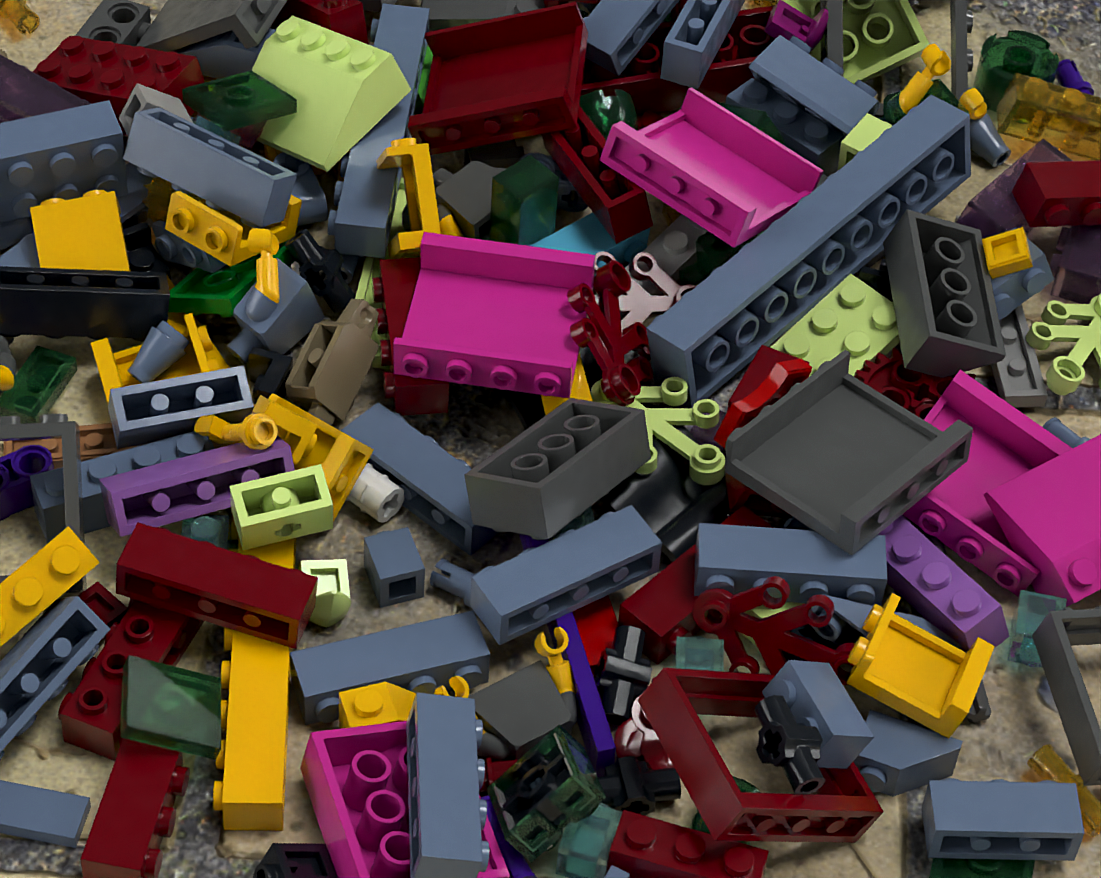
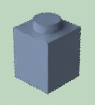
M409 528L382 531L376 535L364 537V568L380 608L424 597L425 567Z

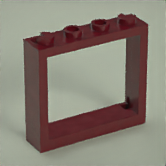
M664 667L656 677H653L651 684L639 697L638 702L715 841L856 843L884 812L854 761L847 769L819 768L825 782L816 791L817 795L740 791L697 714L758 718L754 711L755 706L765 699L762 691L775 675Z

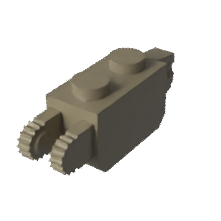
M351 299L336 322L322 321L314 324L285 383L287 397L294 401L293 404L331 426L334 420H345L380 347L371 339L379 312L364 299Z

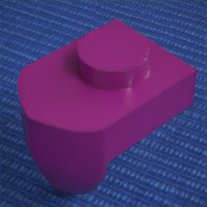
M779 0L770 13L764 32L772 36L774 40L779 35L787 40L795 36L813 50L826 31L828 10L826 8L822 9L811 19L784 1Z

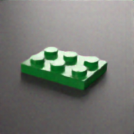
M285 241L279 244V250L277 254L273 255V258H278L291 268V264L295 260L284 245L287 242ZM257 254L231 267L226 265L214 273L196 268L170 290L168 312L192 313L193 316L201 314H220L221 317L234 316V308L256 282V260L261 258V254Z

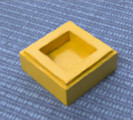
M1023 227L982 239L986 263L992 279L1033 267L1027 236Z

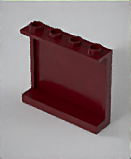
M576 2L425 33V39L433 54L424 107L422 114L409 116L407 127L412 138H416L417 144H429L430 155L575 128L577 126L588 30Z

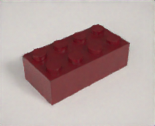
M81 36L65 38L23 80L36 116L109 100L123 136H127L119 120V116L136 83L179 98L189 116L209 97L197 56L149 49L142 46L118 44L112 41L82 38Z

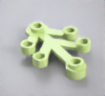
M1101 293L1099 296L1093 297L1089 304H1064L1056 300L1049 301L1041 313L1043 322H1034L1026 334L1027 343L1037 350H1046L1051 342H1077L1068 356L1056 357L1046 372L1047 386L1055 394L1067 395L1076 391L1085 377V370L1082 365L1091 352H1093L1101 368ZM1067 319L1092 320L1089 326L1064 325ZM1100 377V379H1099V381H1098V385H1099L1100 388H1101V377Z
M670 377L665 379L661 386H641L640 394L635 396L634 402L626 407L643 409L645 411L651 459L635 472L649 474L656 470L658 453L653 447L654 435L689 460V475L693 481L701 485H713L720 482L725 475V456L720 449L711 444L698 445L672 426L696 425L704 429L712 428L719 422V405L713 400L702 399L697 401L693 408H646L641 403L664 402L669 406L684 404L687 401L688 385L682 378ZM602 379L592 386L591 397L593 402L618 405L615 402L609 401L604 395L601 388Z

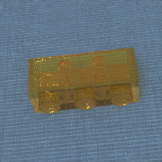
M1016 73L997 105L998 133L1091 160H1101V98L1083 93L1074 88H1066L1045 82L1040 78Z

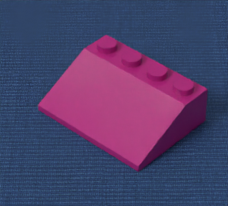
M1100 434L983 494L1014 553L1040 570L1031 584L1047 614L1050 611H1059L1064 607L1070 606L1101 589Z
M407 721L310 733L300 769L338 878H410ZM487 816L485 827L481 830L482 841H488L489 861L486 871L479 872L477 878H510Z

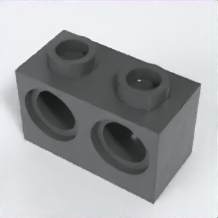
M103 0L75 36L136 46L151 25L150 7L129 0Z

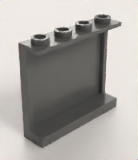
M168 0L136 46L170 52L232 30L244 47L249 49L259 45L287 0Z
M844 350L831 361L822 363L814 374L802 383L793 385L785 396L773 405L765 406L757 417L742 428H736L729 435L725 444V472L850 555H853L968 461L973 428L958 419L943 432L850 375L848 373L850 352Z

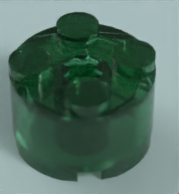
M1020 30L1008 31L1007 36L996 38L997 34H994L987 38L982 45L973 88H976L984 98L987 110L1013 116L1018 121H1030L1049 102L1059 64V57L1057 53L1054 56L1049 50L1050 43L1036 34Z

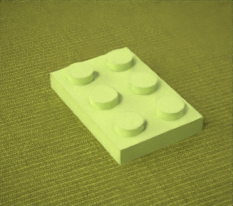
M850 274L770 348L810 362L809 365L812 366V371L809 377L817 371L822 363L831 361L841 352L847 350L850 352L848 373L854 377L856 370L863 371L865 360L875 363L877 353L880 352L887 355L900 342L894 304L853 274Z

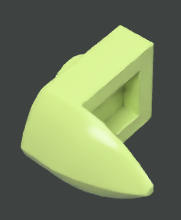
M347 560L300 561L298 570L318 577L315 608L309 621L323 627H329L341 621L347 615L351 606Z

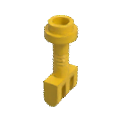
M264 413L250 414L245 417L242 423L230 424L215 415L201 416L194 426L196 433L202 436H209V440L217 444H223V447L244 442L248 448L254 450L270 447L278 433L276 423L270 416Z

